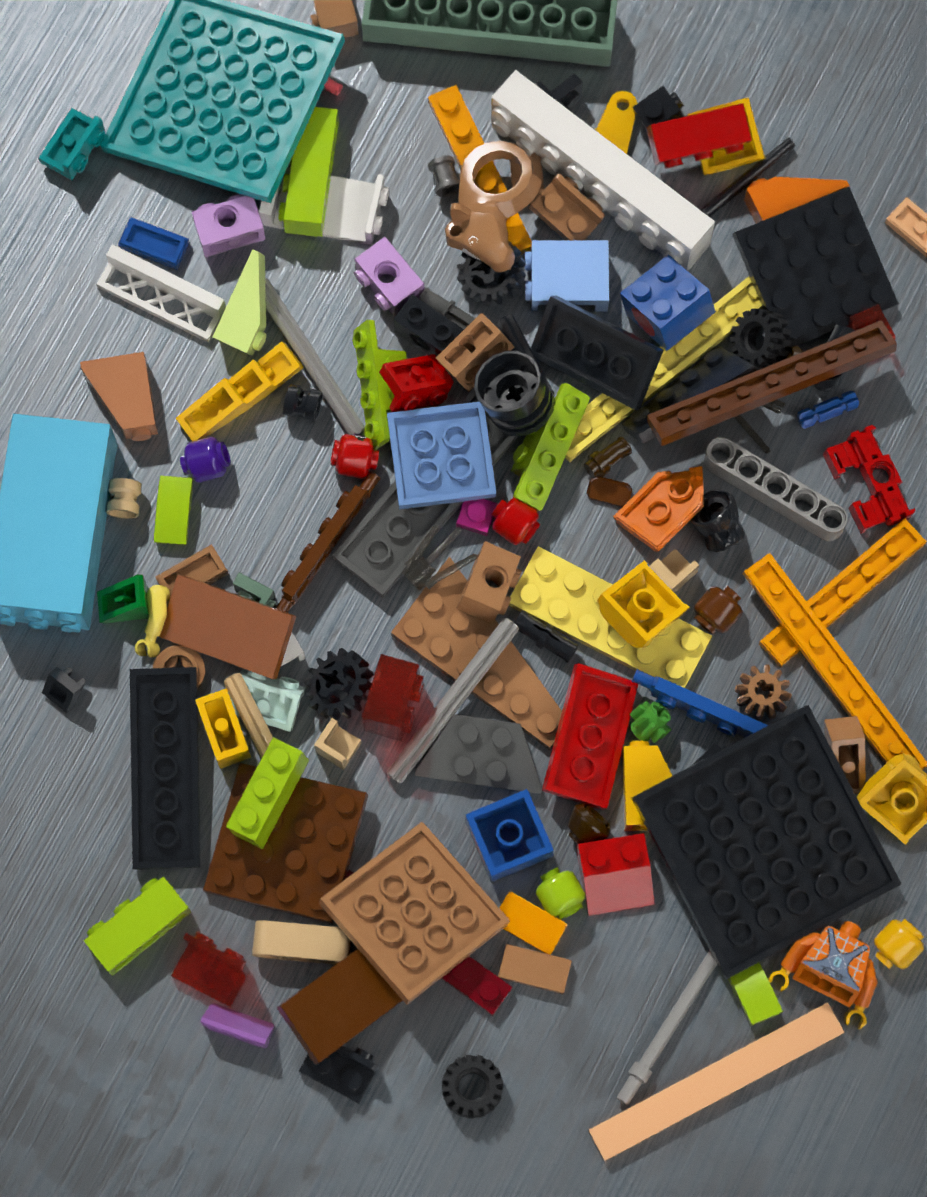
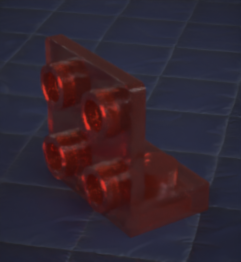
M196 932L194 936L185 933L183 940L187 947L171 977L232 1009L251 973L246 965L247 961L244 960V956L227 947L224 952L218 950L214 940L202 933Z

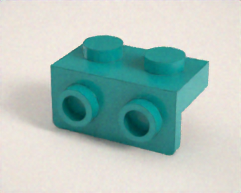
M71 108L38 157L39 162L64 177L73 180L77 172L81 173L85 169L89 160L88 155L94 147L100 146L105 136L102 118L95 115L92 119Z

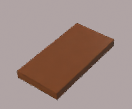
M178 574L167 607V617L159 637L270 679H277L297 616Z

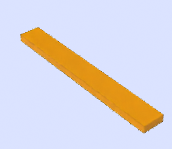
M771 553L747 568L742 573L848 716L858 717L866 740L884 764L894 756L904 753L913 756L918 761L922 770L927 767V761Z

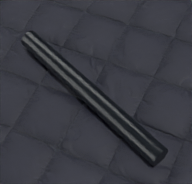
M789 137L784 139L764 156L765 159L754 164L700 210L707 216L712 217L795 147V143Z

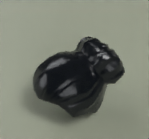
M710 490L705 493L704 507L691 521L694 527L705 536V545L708 551H725L731 546L739 544L745 537L743 528L738 524V508L733 495L721 490Z

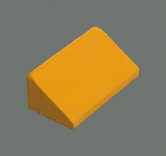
M508 891L500 906V910L510 920L508 926L503 930L545 954L551 955L567 928V923L511 891Z

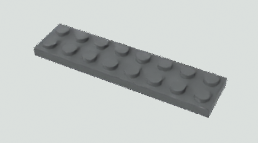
M474 388L460 404L479 402ZM485 411L492 465L494 466L519 436H510L500 432ZM394 481L333 553L332 559L384 598L463 502L399 510L396 481Z

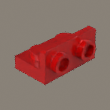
M435 354L384 363L379 373L395 395L389 406L391 412L415 410L427 406L435 407L446 400L454 381L436 359L437 356Z

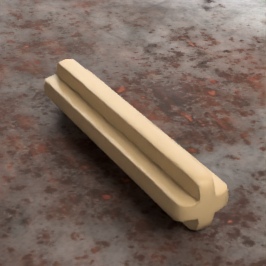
M236 673L227 677L224 680V685L262 758L273 736L242 675Z

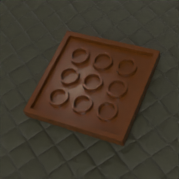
M239 763L203 891L333 924L334 920L321 907L319 901L320 898L346 879L369 795L366 792L300 777L264 848L261 849L234 836L226 828L257 768L256 766Z

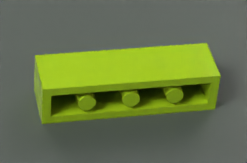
M314 108L289 163L291 164L290 174H284L283 192L287 193L286 202H280L279 221H284L285 233L323 237L339 126L338 109Z

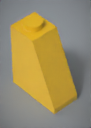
M632 741L630 746H624L622 752L624 831H648L631 797L671 777L672 774L657 745L650 746L649 741Z

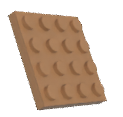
M423 822L419 823L320 898L319 901L321 907L406 1005L503 930L510 922L508 917Z

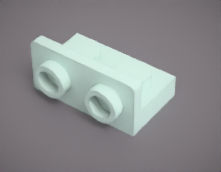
M243 669L240 674L266 724L291 732L306 687L300 686L299 681L290 677L270 679ZM231 699V702H232V705H233V707H234V710H235L236 715H237V716H240L239 712L237 711V709H236V707H235V705H234V703H233V701H232V699Z

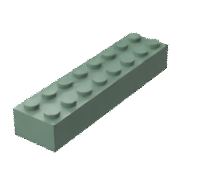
M365 0L362 17L363 41L610 67L617 0Z

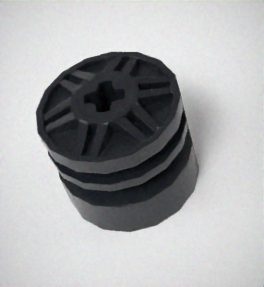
M520 351L498 353L483 363L476 374L474 389L477 399L500 432L510 436H526L538 431L548 422L554 410L555 398L538 364L529 355Z

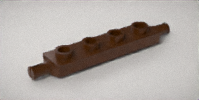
M369 471V474L360 486L355 485L350 493L345 491L336 504L337 512L332 519L327 517L318 530L320 536L314 545L309 543L305 547L299 558L302 562L296 571L291 569L281 583V586L284 587L282 589L283 595L276 609L288 613L291 607L295 606L368 498H370V493L381 480L377 474Z

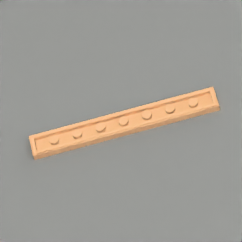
M827 1002L588 1131L603 1160L606 1161L845 1032Z

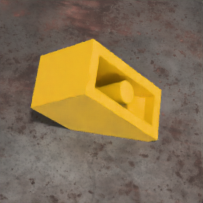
M227 688L195 699L219 768L221 769L251 758Z

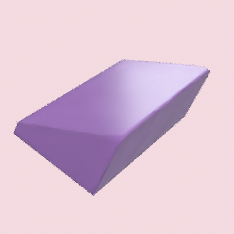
M215 1003L208 1007L201 1019V1024L206 1029L263 1049L268 1047L274 1030V1025L270 1022Z

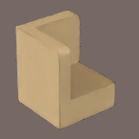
M674 549L663 560L657 559L649 567L676 593L697 574L699 564L695 560L690 564Z
M331 718L314 744L318 755L344 770L362 742L359 738L339 727L338 721Z

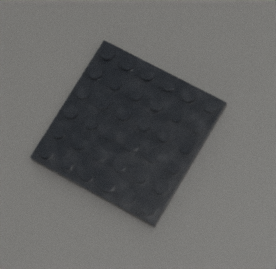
M809 705L801 707L631 797L725 979H729L902 884Z

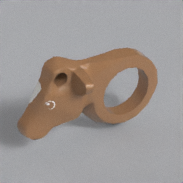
M494 141L477 147L468 155L462 164L460 174L459 202L451 204V221L445 228V239L448 246L459 249L481 260L496 272L509 270L515 260L514 252L508 244L507 218L529 205L539 193L542 180L535 175L532 162L522 148L506 141ZM507 159L520 165L522 169L520 180L513 188L504 193H486L477 188L475 184L478 171L492 160Z

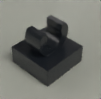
M56 667L48 674L42 694L67 713L75 706L86 680L82 678L76 682L70 677L73 669L69 667L62 671Z

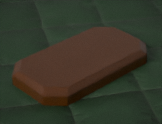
M597 476L590 478L586 493L590 499L623 507L630 500L632 488L628 483Z

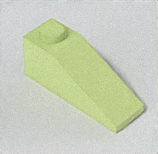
M254 249L251 251L213 334V338L250 355H254L255 350H261L267 334L264 333L266 329L265 255Z

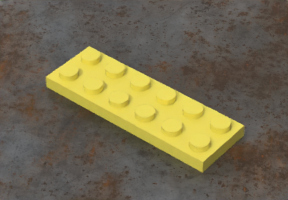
M539 546L537 547L510 596V607L520 612L526 611L527 614L543 624L553 625L556 631L634 671L639 669L653 677H661L686 688L712 639V635L678 618L656 636L647 647L636 648L631 646L603 618L599 610L597 599L613 584Z

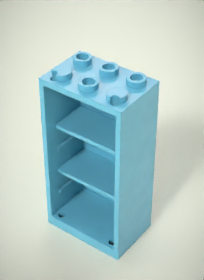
M22 414L12 415L0 490V624L15 626L16 622L28 623L29 627L46 630L48 626L61 627L62 631L68 633H80L81 629L90 630L107 519L106 508L107 502L110 499L108 491L109 481L113 479L118 446L110 424Z

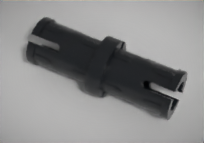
M524 610L514 622L519 627L518 631L535 641L538 648L542 649L544 647L567 663L571 660L579 646L577 643H573L554 631L555 627L553 625L543 624Z

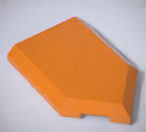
M690 467L689 471L671 473V471L657 472L613 516L614 520L652 550L659 552L704 507L703 467Z

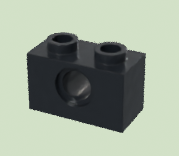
M411 295L393 319L394 332L427 355L435 354L438 356L464 330L414 295Z

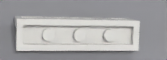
M112 244L106 254L108 265L96 284L97 288L209 343L226 308L225 300ZM116 269L127 275L130 284L115 287L107 282ZM132 278H134V279H136V280H138V281H137V282H132ZM147 285L154 288L157 298L147 301L137 298L135 289ZM132 290L133 295L127 293V291ZM159 291L162 292V293H164V294H166V295L160 296ZM177 299L183 303L185 311L171 315L165 312L163 303ZM160 304L161 309L155 307L154 305ZM187 305H189V306H191V307H193V308H195V309L188 310ZM205 313L213 317L206 331L193 326L191 316ZM187 318L189 323L181 319Z

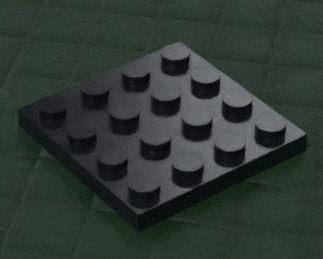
M850 186L732 234L763 310L779 313L783 316L782 319L787 320L789 323L785 329H791V335L786 336V340H791V346H798L833 332L836 325L848 326L899 304Z

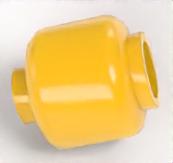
M904 918L902 922L892 919L874 938V944L879 950L875 956L889 969L893 965L900 969H906L923 952L924 944L921 940L924 938V935L907 919Z

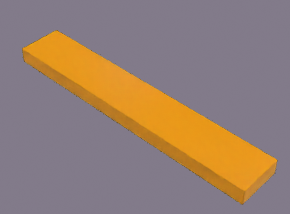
M904 518L813 595L807 603L825 627L828 628L920 550L927 541ZM780 624L759 642V645L780 668L800 652Z

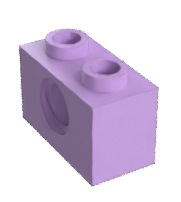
M238 194L230 197L226 202L216 205L214 203H207L200 206L196 211H192L195 228L205 257L266 240L259 212L252 197ZM225 219H233L235 221L230 227L220 225Z
M383 237L355 258V277L364 288L369 286L376 294L374 299L383 311L389 310L394 317L411 295L419 298L424 290L422 280L386 237ZM386 274L395 277V280L391 283H383L379 279Z

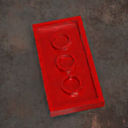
M580 663L574 665L542 791L575 802L586 803L591 807L601 810L608 808L630 720V713L632 712L639 684Z

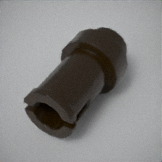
M620 436L600 452L596 450L588 455V461L584 463V468L592 478L598 475L604 477L611 472L612 466L626 456L631 455L632 449L629 443Z

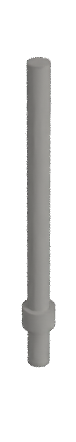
M710 950L640 1061H635L628 1074L630 1077L616 1097L625 1105L630 1103L642 1083L646 1084L653 1073L650 1069L717 965Z

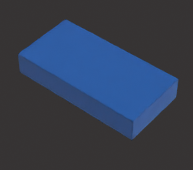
M130 217L118 246L127 252L178 270L190 242L189 238Z

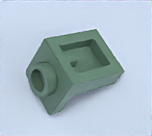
M240 572L238 573L233 582L234 589L238 592L237 595L276 608L277 602L274 601L276 598L274 590Z

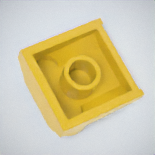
M749 97L686 115L690 116L741 103L744 104L752 141L744 144L745 150L732 154H726L725 149L714 151L713 158L699 161L703 175L718 173L765 159Z
M645 560L605 590L597 599L603 618L628 644L636 648H644L650 645L656 636L690 608L656 575Z
M903 753L891 758L865 783L857 799L866 812L905 845L927 823V773L920 768L918 761L913 756Z

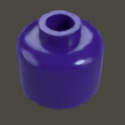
M207 437L189 442L184 449V456L180 457V464L185 475L190 474L195 482L203 483L223 477L227 467L231 465V459L224 442H219L215 437Z

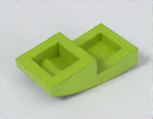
M160 476L154 542L183 545L188 543L189 513L192 504L193 479L191 477Z
M759 962L728 979L735 996L738 997L750 1026L783 1012Z

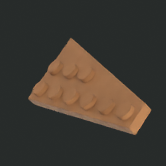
M449 556L392 630L391 636L455 682L499 624L496 620L491 624L456 609L467 580ZM510 641L471 694L510 722L521 724L525 733L550 750L555 741L562 710Z

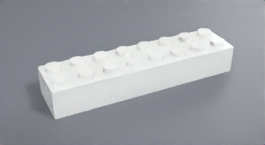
M517 70L512 73L491 97V124L499 135L510 137L528 156L533 152L540 156L541 165L549 173H559L563 177L568 176L574 180L581 193L588 198L596 200L601 205L602 212L606 211L612 215L617 225L626 231L631 230L638 235L639 240L645 247L651 250L655 248L664 257L670 255L688 271L710 246L715 225L714 220Z

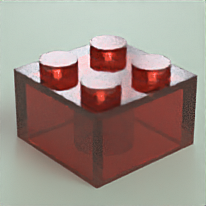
M383 654L380 655L362 715L364 731L398 741L403 740L405 733L411 734L416 716L414 715L415 708L413 703L414 701L420 703L425 686L423 683L424 676L420 675L419 664Z

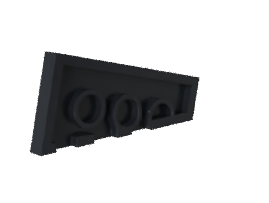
M718 346L716 349L708 352L691 369L683 372L680 378L669 387L661 390L644 407L636 410L622 425L627 434L645 444L656 437L648 424L647 415L757 370L753 364Z

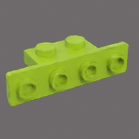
M366 320L354 329L353 346L356 348L358 363L356 371L361 385L362 394L360 402L364 409L365 437L373 441V450H377L390 441L387 413H391L389 406L395 397L379 371L384 363L405 360L407 355L406 351L378 349L374 320Z
M568 383L560 385L555 397L554 410L548 422L538 431L526 435L523 443L516 449L513 455V461L515 462L511 472L521 477L513 497L537 511H541L544 508L590 400L588 395Z

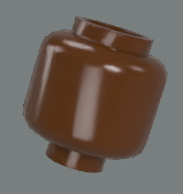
M712 586L695 603L694 611L697 615L694 619L710 634L714 635L716 632L724 634L743 614L742 608L738 604L741 597L729 586H726L723 590L717 586Z

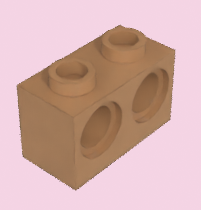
M481 312L436 359L470 392L474 388L476 374L482 364L493 355L504 351H511L514 346Z

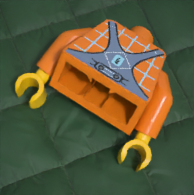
M845 921L842 923L840 930L827 926L821 934L813 932L797 940L781 962L783 967L780 971H775L770 975L769 982L771 984L773 978L777 975L784 976L785 985L780 989V992L788 988V976L792 972L794 973L792 979L850 1008L854 1003V1009H850L845 1013L844 1022L848 1025L851 1015L858 1013L861 1019L857 1029H861L867 1021L866 1015L863 1012L865 1008H869L877 986V977L873 961L868 958L870 947L858 940L861 933L860 927L853 922Z

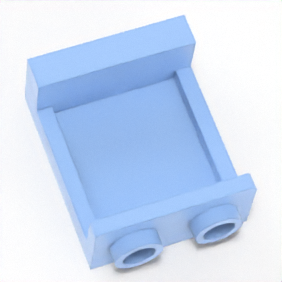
M532 240L531 252H525V271H531V281H525V301H531V311H538L539 305H547L550 296L557 295L574 305H595V312H608V240Z

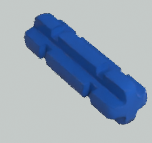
M848 391L841 394L840 398L835 396L813 405L814 408L812 409L808 407L800 410L797 419L800 426L806 429L814 426L816 421L821 423L843 414L844 410L849 412L856 409L859 405V400L854 391Z

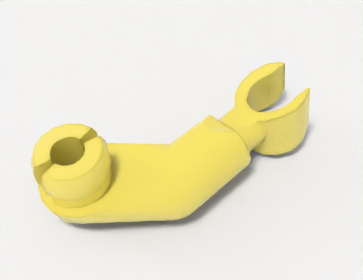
M153 585L147 591L149 618L144 631L146 637L135 644V652L139 656H147L145 645H147L149 657H157L160 654V647L156 640L161 635L167 617L166 602L170 599V590L166 586Z

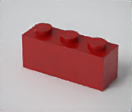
M743 103L652 124L646 128L655 165L664 164L665 169L683 165L682 159L693 156L695 162L713 158L714 151L725 149L726 154L745 150L744 144L752 141Z

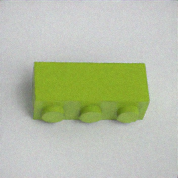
M274 737L272 738L226 825V828L234 836L261 849L264 848L309 762L303 751Z
M164 876L159 880L153 878L140 889L141 895L132 902L129 899L125 900L114 909L115 916L106 923L99 921L87 931L88 937L83 941L111 976L115 975L192 913Z

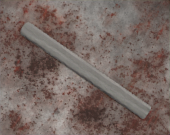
M265 278L266 310L319 391L323 392L322 396L347 434L361 436L364 433L365 426L270 281Z
M507 618L502 619L387 770L389 777L397 783H402L518 632L519 627Z

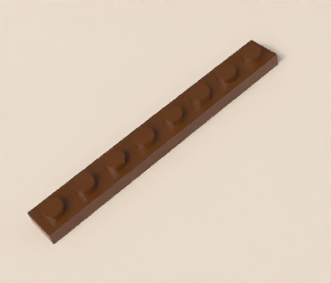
M881 320L647 415L648 424L661 446H664L893 353L897 349V343Z

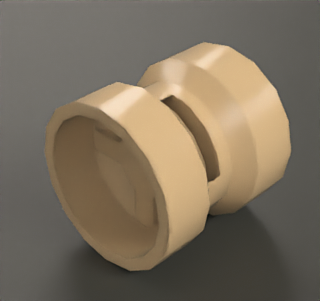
M127 478L111 479L108 491L112 499L107 502L106 513L116 518H137L140 506L136 500L141 495L142 484L139 481Z

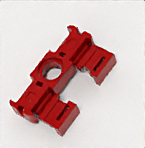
M873 425L865 427L861 432L859 430L852 432L845 442L826 448L823 453L834 479H838L841 474H844L846 472L845 469L854 466L855 469L859 468L872 495L869 497L870 501L861 503L859 500L853 502L848 508L860 534L865 533L868 528L885 521L887 526L898 524L904 518L906 520L910 519L915 513V508L909 510L899 489L902 480L890 455L883 456L874 438L873 432L876 427ZM876 468L884 469L888 473L889 481L886 483L876 481L872 474L873 470Z

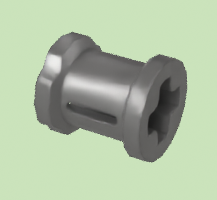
M441 156L427 164L435 179V194L439 197H446L459 192L460 180L457 179L455 173V160L453 156Z

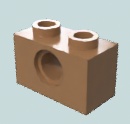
M485 541L477 554L456 609L493 624L498 614L504 616L511 601V597L506 596L509 587L515 588L522 570L517 569L521 556ZM486 580L493 581L498 588L489 586Z

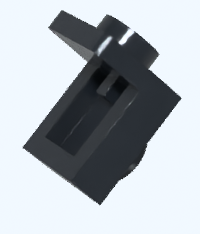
M575 73L551 92L540 80L534 83L565 108L567 107V109L574 107L582 97L583 81Z
M662 86L632 108L642 124L647 128L652 124L682 118L683 115L680 109L684 105L675 91L669 94L666 88Z

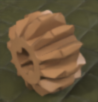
M764 665L762 673H760L756 666H752L750 668V675L746 673L740 675L739 679L743 684L736 685L735 692L742 695L737 698L736 704L738 706L748 705L744 711L746 716H749L753 710L756 711L757 721L762 720L764 712H766L770 720L775 719V710L784 713L787 708L784 702L791 699V693L784 691L790 685L789 680L778 681L782 675L781 670H777L774 675L769 674L770 665ZM759 687H761L763 691L769 690L770 693L767 699H765L762 694H756Z

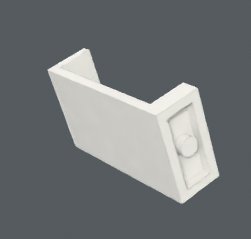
M287 167L285 173L290 174L291 168ZM377 174L376 183L331 176L323 231L324 237L372 245L374 235H380L383 217L379 216L380 207L387 205L389 188L385 187L384 175ZM284 176L272 202L261 201L259 216L262 225L284 229V221H279L280 202H286L287 193L283 192Z

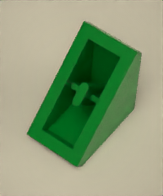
M137 574L97 591L100 623L106 624L149 618L147 604L148 586L143 575Z

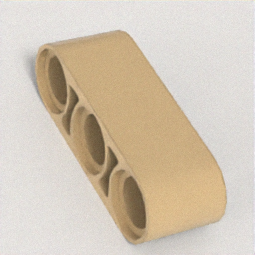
M256 921L252 956L335 965L350 954L352 941L340 927Z

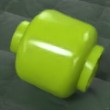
M557 867L540 877L543 883L537 887L536 895L544 910L550 915L558 916L560 920H563L583 908L581 903L584 901L586 894L572 871L567 870L560 873Z

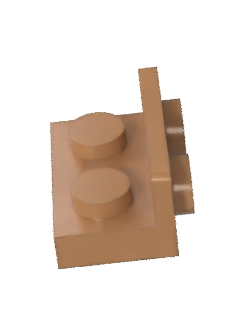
M559 173L529 206L530 210L564 240H585L605 217L601 205L596 200L590 197L587 199L579 191V187L574 180L568 176L563 177Z

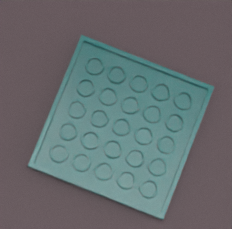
M169 0L100 147L104 152L271 203L346 41L344 35L227 0Z

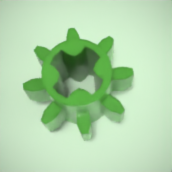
M645 701L630 713V716L635 719L630 725L631 730L641 741H649L651 739L653 743H656L671 731V728L667 725L671 719L670 713L658 702L649 704L648 701Z

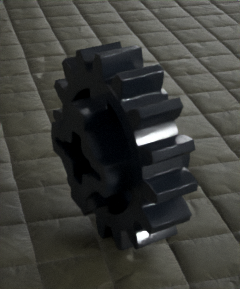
M509 240L508 244L514 252L515 260L512 267L504 272H496L481 260L464 252L461 254L466 261L465 263L457 264V268L463 273L457 277V280L463 285L462 291L467 296L470 295L474 302L478 303L481 300L482 303L489 306L493 299L500 305L502 304V296L506 295L512 299L513 294L511 290L513 288L521 289L522 286L517 280L518 278L526 277V273L520 269L526 265V261L520 256L522 252L516 246H513ZM476 284H479L480 286L486 285L487 289L479 288L476 286Z
M340 648L337 655L332 651H328L327 660L316 659L319 665L318 668H310L308 670L313 677L306 680L304 684L311 688V690L307 691L304 695L311 701L309 706L326 719L331 717L339 721L342 714L349 719L351 718L352 709L360 712L362 710L360 702L362 700H370L366 691L374 688V684L368 681V679L374 676V672L368 669L369 662L353 650L348 653L343 648Z

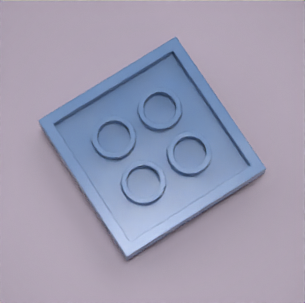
M480 402L387 413L399 510L496 497L485 409Z

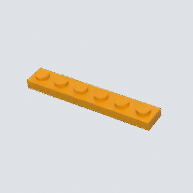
M454 85L428 96V103L461 170L462 164L468 155L485 143L457 85ZM493 160L485 164L478 171L475 179L477 188L491 194L507 191ZM516 213L506 220L508 240L522 252V255L525 252L531 251L532 241L519 214Z

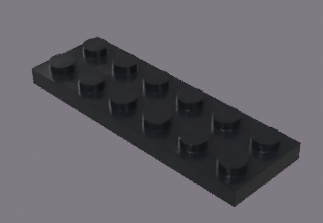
M197 667L130 669L133 870L201 868L198 707L195 699H198Z

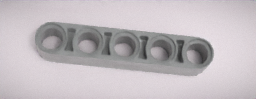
M717 437L708 443L704 464L711 473L825 541H834L842 535L848 519L845 510L841 506L727 438ZM723 451L728 458L724 461H718L712 457L711 453ZM743 467H749L756 475L746 478L740 474L739 470ZM777 484L782 487L783 493L779 495L772 494L768 491L767 486ZM799 500L806 501L810 504L811 510L800 511L796 507L795 502ZM832 517L837 520L839 527L829 528L824 524L823 519Z

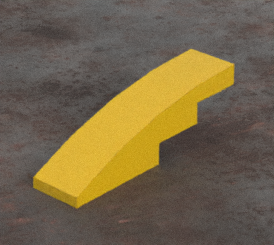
M281 341L258 361L252 360L229 380L223 378L178 415L176 420L192 442L206 438L252 408L304 367L287 344Z

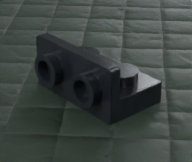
M342 1045L318 1064H314L307 1054L299 1072L360 1104L378 1070V1065L373 1062L375 1056L358 1047L353 1052Z

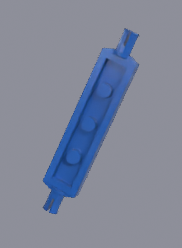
M639 669L636 670L631 681L650 689L651 696L657 698L656 702L669 709L678 707L687 711L686 715L697 722L704 723L707 720L718 725L717 730L729 736L738 734L747 737L767 726L722 704L661 677H653Z

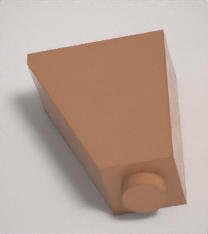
M144 352L80 362L84 378L126 439L145 441L150 439L151 435L158 434L148 364Z

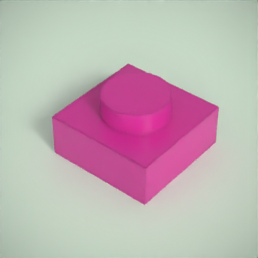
M486 499L464 501L456 527L487 536L494 518L491 514L497 507V503Z

